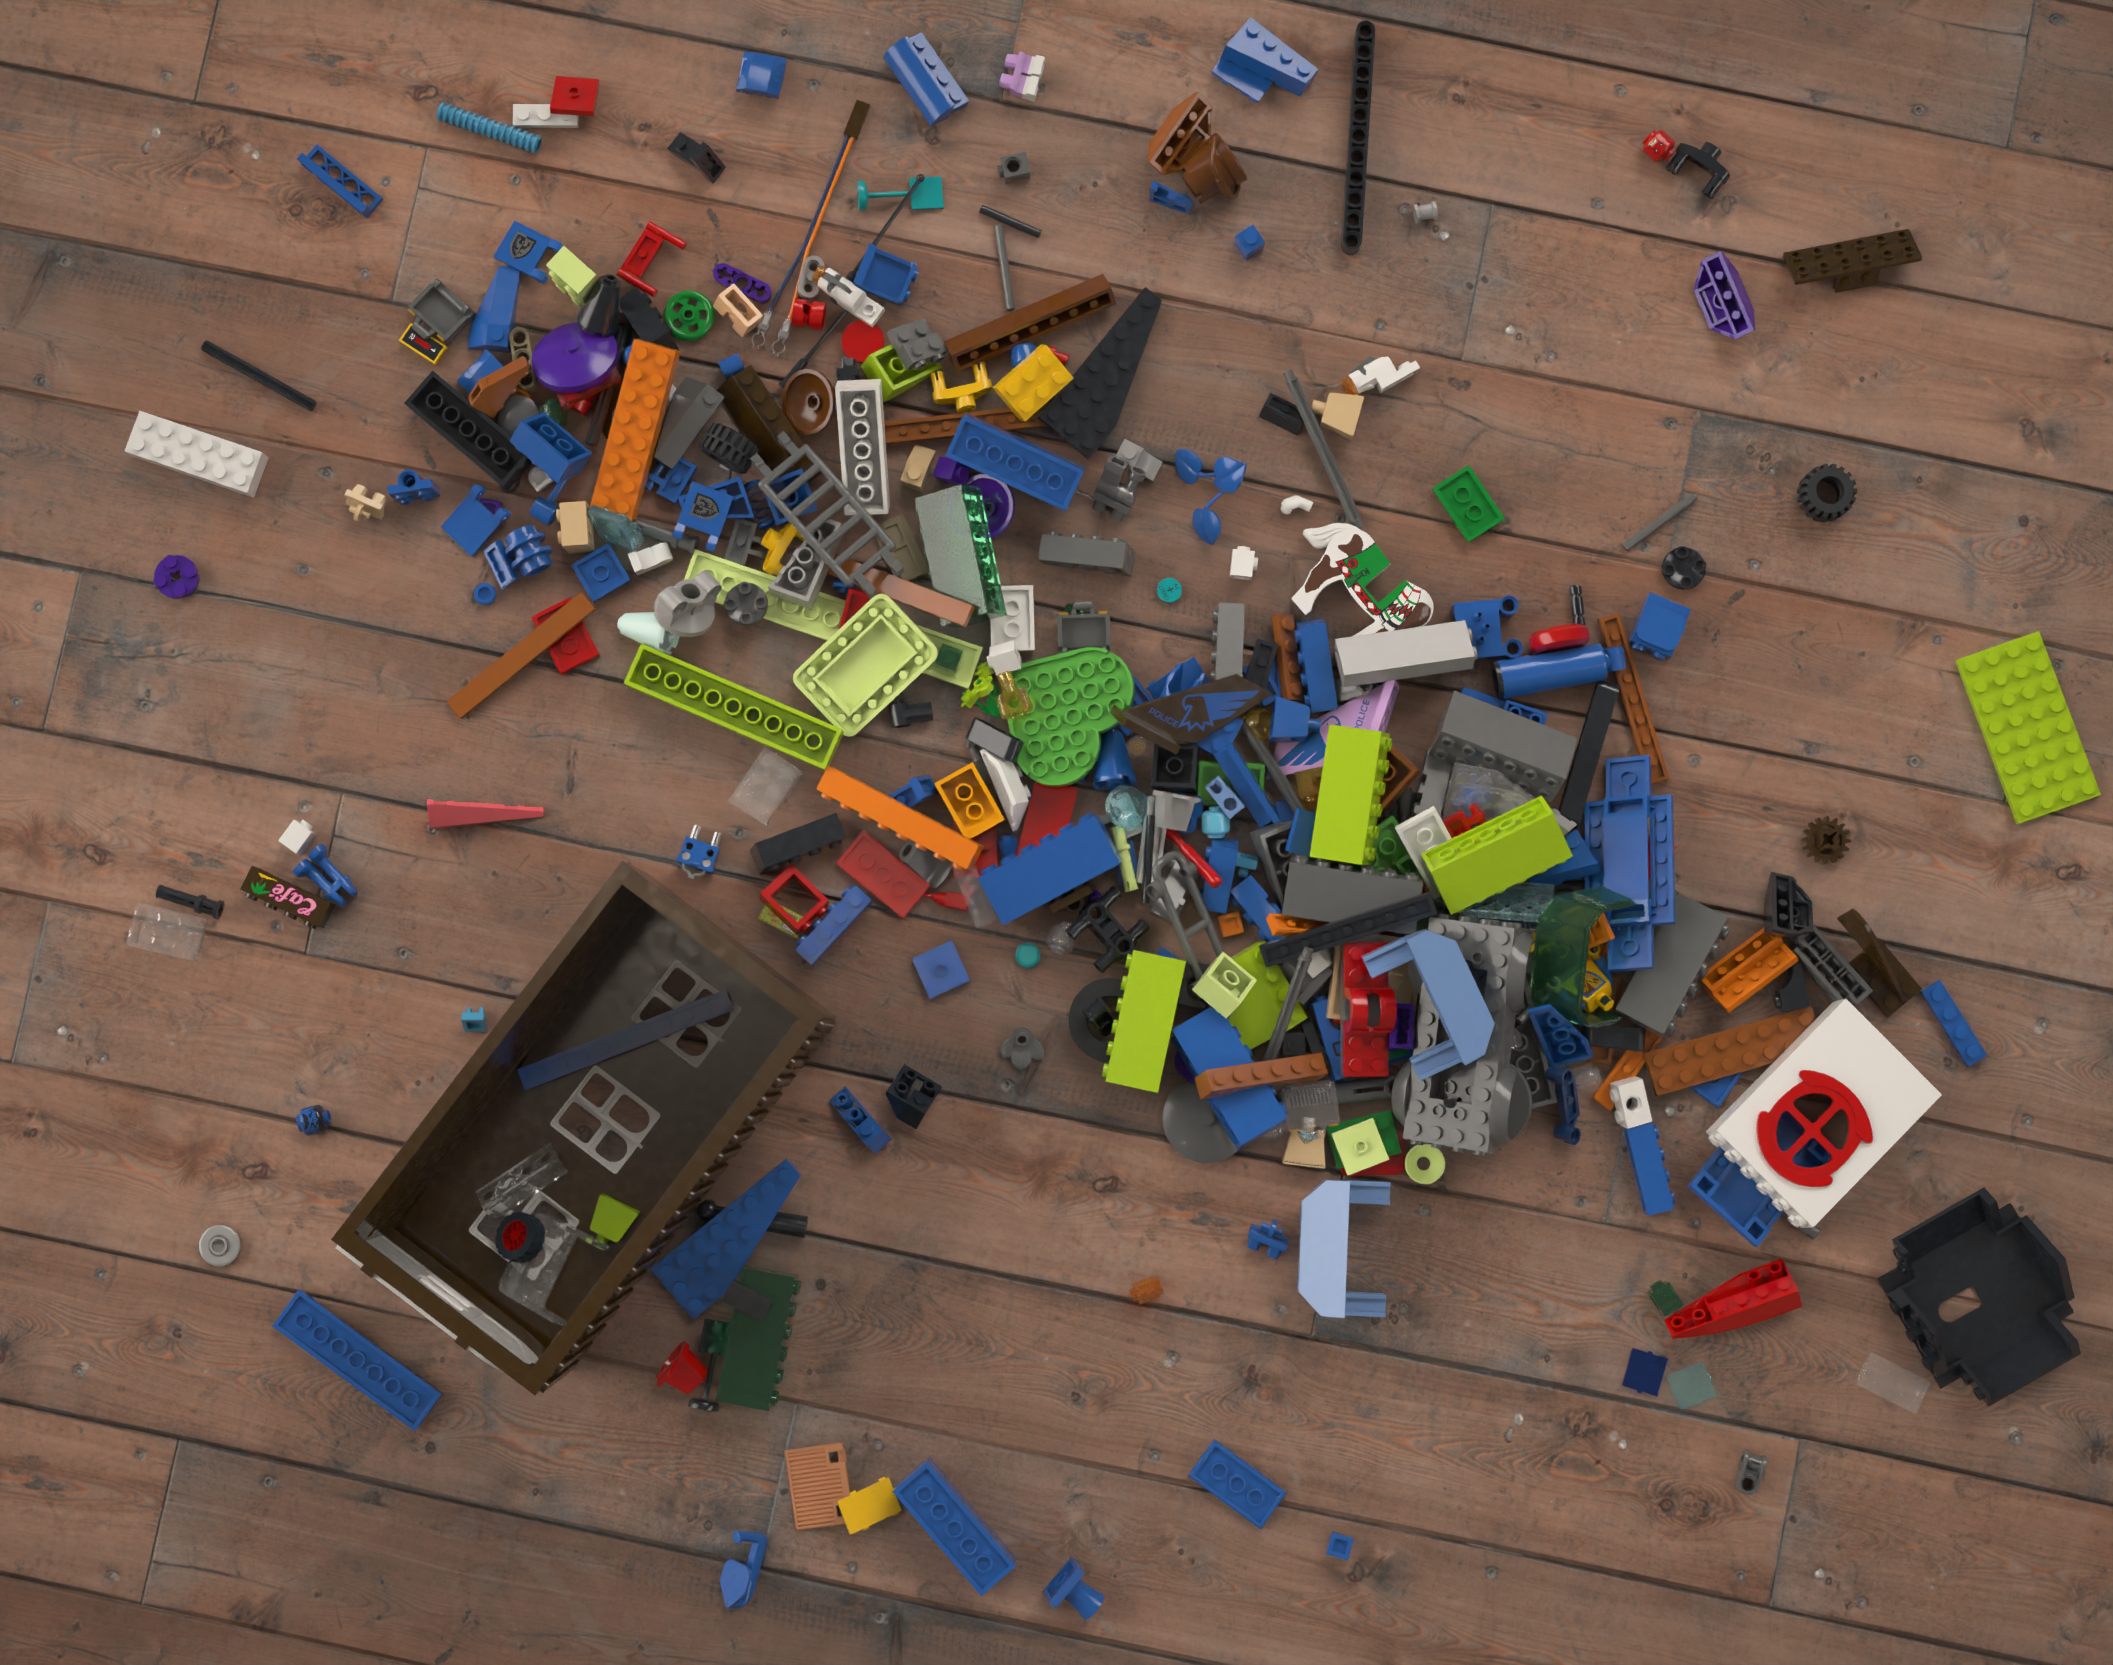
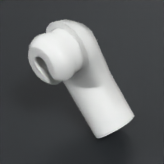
M1295 495L1282 501L1281 511L1284 514H1290L1292 509L1298 507L1310 512L1313 502Z

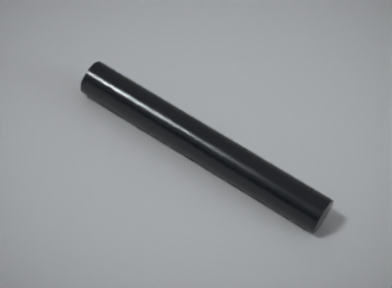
M982 205L979 213L1036 238H1039L1042 230Z

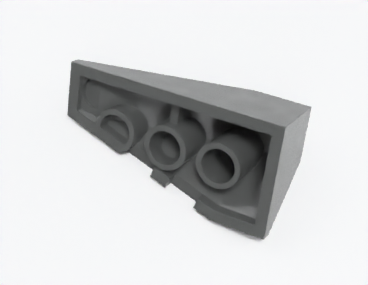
M685 377L673 393L654 458L672 470L719 407L724 396L706 383Z
M1293 820L1275 825L1269 824L1250 832L1256 855L1281 911L1283 910L1291 857L1295 858L1296 855L1295 853L1285 851Z

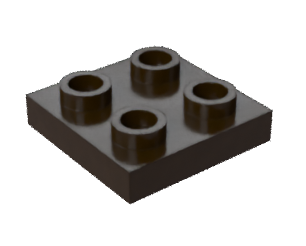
M1088 882L1086 884L1082 883L1071 889V892L1065 895L1063 893L1052 899L1049 907L1053 913L1064 907L1070 913H1077L1083 908V897L1092 893V888ZM1080 900L1078 908L1072 909L1068 906Z

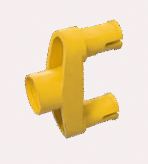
M983 361L979 362L981 370L978 369L977 364L972 365L975 383L946 389L942 371L937 372L938 380L936 379L935 372L931 373L934 403L940 405L956 404L957 412L959 413L973 411L976 408L975 399L993 390L992 382L988 379L986 363Z
M790 522L780 532L770 528L761 541V545L769 549L763 564V570L770 575H779L780 570L784 566L780 563V559L793 537H797L803 542L805 541Z

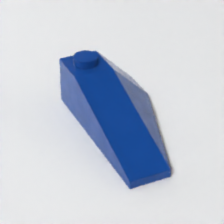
M499 266L471 324L468 349H487L488 351L512 353L509 335L515 328L521 278L520 271L508 266Z
M1548 1004L1528 1009L1550 1067L1594 1057L1589 1041L1553 1006Z

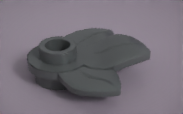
M1020 1027L1012 1032L1011 1038L1002 1043L1000 1056L1003 1058L1011 1057L1015 1068L1023 1071L1029 1065L1031 1059L1043 1060L1044 1050L1041 1042L1033 1038L1029 1029ZM1025 1036L1026 1040L1019 1042L1018 1037Z

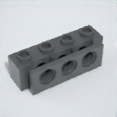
M1814 924L1812 934L1797 936L1791 939L1797 947L1790 950L1797 956L1798 963L1802 964V968L1833 1002L1847 999L1855 1006L1873 991Z

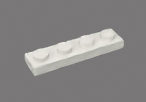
M1147 796L1136 873V881L1139 884H1142L1146 817L1147 815L1155 816L1154 796ZM1155 826L1152 867L1155 861L1163 856L1166 828Z

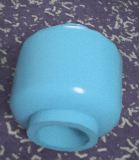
M1209 806V810L1202 813V832L1207 834L1208 838H1223L1230 831V819L1220 806Z

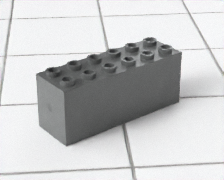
M1454 690L1441 714L1429 755L1455 764L1460 768L1476 772L1481 776L1494 779L1499 783L1507 784L1522 792L1538 797L1542 795L1545 800L1552 802L1567 778L1578 738Z
M1296 854L1295 858L1291 857L1282 915L1325 922L1338 921L1420 895L1422 893L1423 879L1415 872L1406 871L1405 875L1397 874V870L1383 868V871H1378L1374 869V866L1361 865V868L1353 867V863L1339 861V864L1330 863L1331 860L1317 858V861L1308 860L1309 856ZM1417 921L1385 931L1410 935L1415 933Z
M1680 893L1675 900L1676 924L1662 925L1654 938V969L1637 970L1616 1007L1619 1017L1642 1029H1646V1031L1663 1040H1666L1668 1036H1673L1677 1028L1676 1020L1678 1017L1682 1018L1688 1008L1686 1006L1687 1000L1689 998L1693 999L1698 990V980L1705 978L1709 970V960L1716 958L1720 950L1718 948L1720 940L1725 941L1730 932L1727 917Z

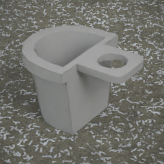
M1153 790L1152 795L1155 796L1154 826L1186 831L1194 804L1201 802V799Z

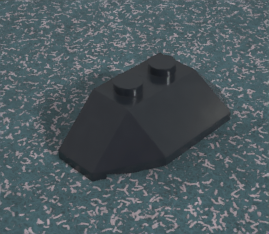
M1775 872L1770 874L1764 902L1765 934L1791 938L1813 933L1812 901L1804 890L1796 884L1797 881L1793 876Z

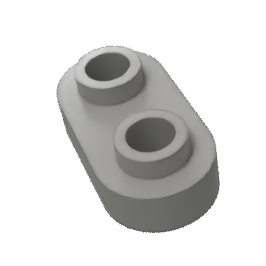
M818 256L807 257L802 265L797 291L804 299H813L820 289L817 284L820 277H823L825 265ZM809 266H816V271H811ZM804 286H810L811 292H806Z

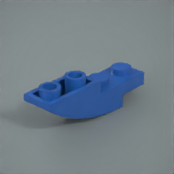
M1465 687L1461 689L1460 693L1545 725L1548 715L1546 712L1510 700H1499V698Z

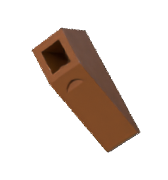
M522 356L480 379L468 395L471 406L494 418L503 409L509 395L514 394L519 381L527 376L530 366L526 357Z

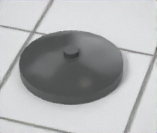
M1184 1080L1177 1085L1168 1096L1163 1109V1128L1172 1147L1185 1158L1200 1163L1219 1162L1236 1153L1238 1150L1207 1099L1200 1100L1196 1084Z

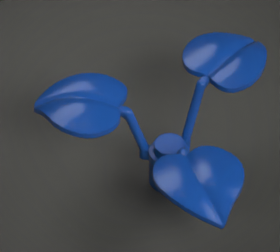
M1178 449L1175 453V465L1178 476L1182 481L1187 484H1194L1197 482L1198 476L1201 478L1215 477L1214 484L1218 489H1221L1205 505L1204 509H1195L1192 517L1193 526L1198 536L1206 543L1214 545L1221 532V521L1214 511L1209 510V507L1224 493H1233L1238 490L1243 481L1247 463L1230 457H1221L1215 462V473H1201L1203 464L1198 455L1188 449Z

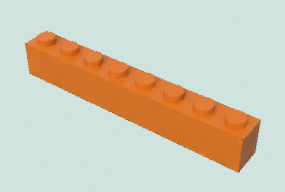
M827 766L816 788L822 792L821 796L832 802L834 799L841 802L840 807L848 811H852V809L858 811V816L867 821L871 819L877 821V826L883 830L889 831V829L896 831L895 836L904 841L911 839L916 842L915 847L923 851L929 849L935 852L934 857L942 861L948 859L954 862L952 866L963 872L965 869L973 870L984 848L981 844L835 767Z

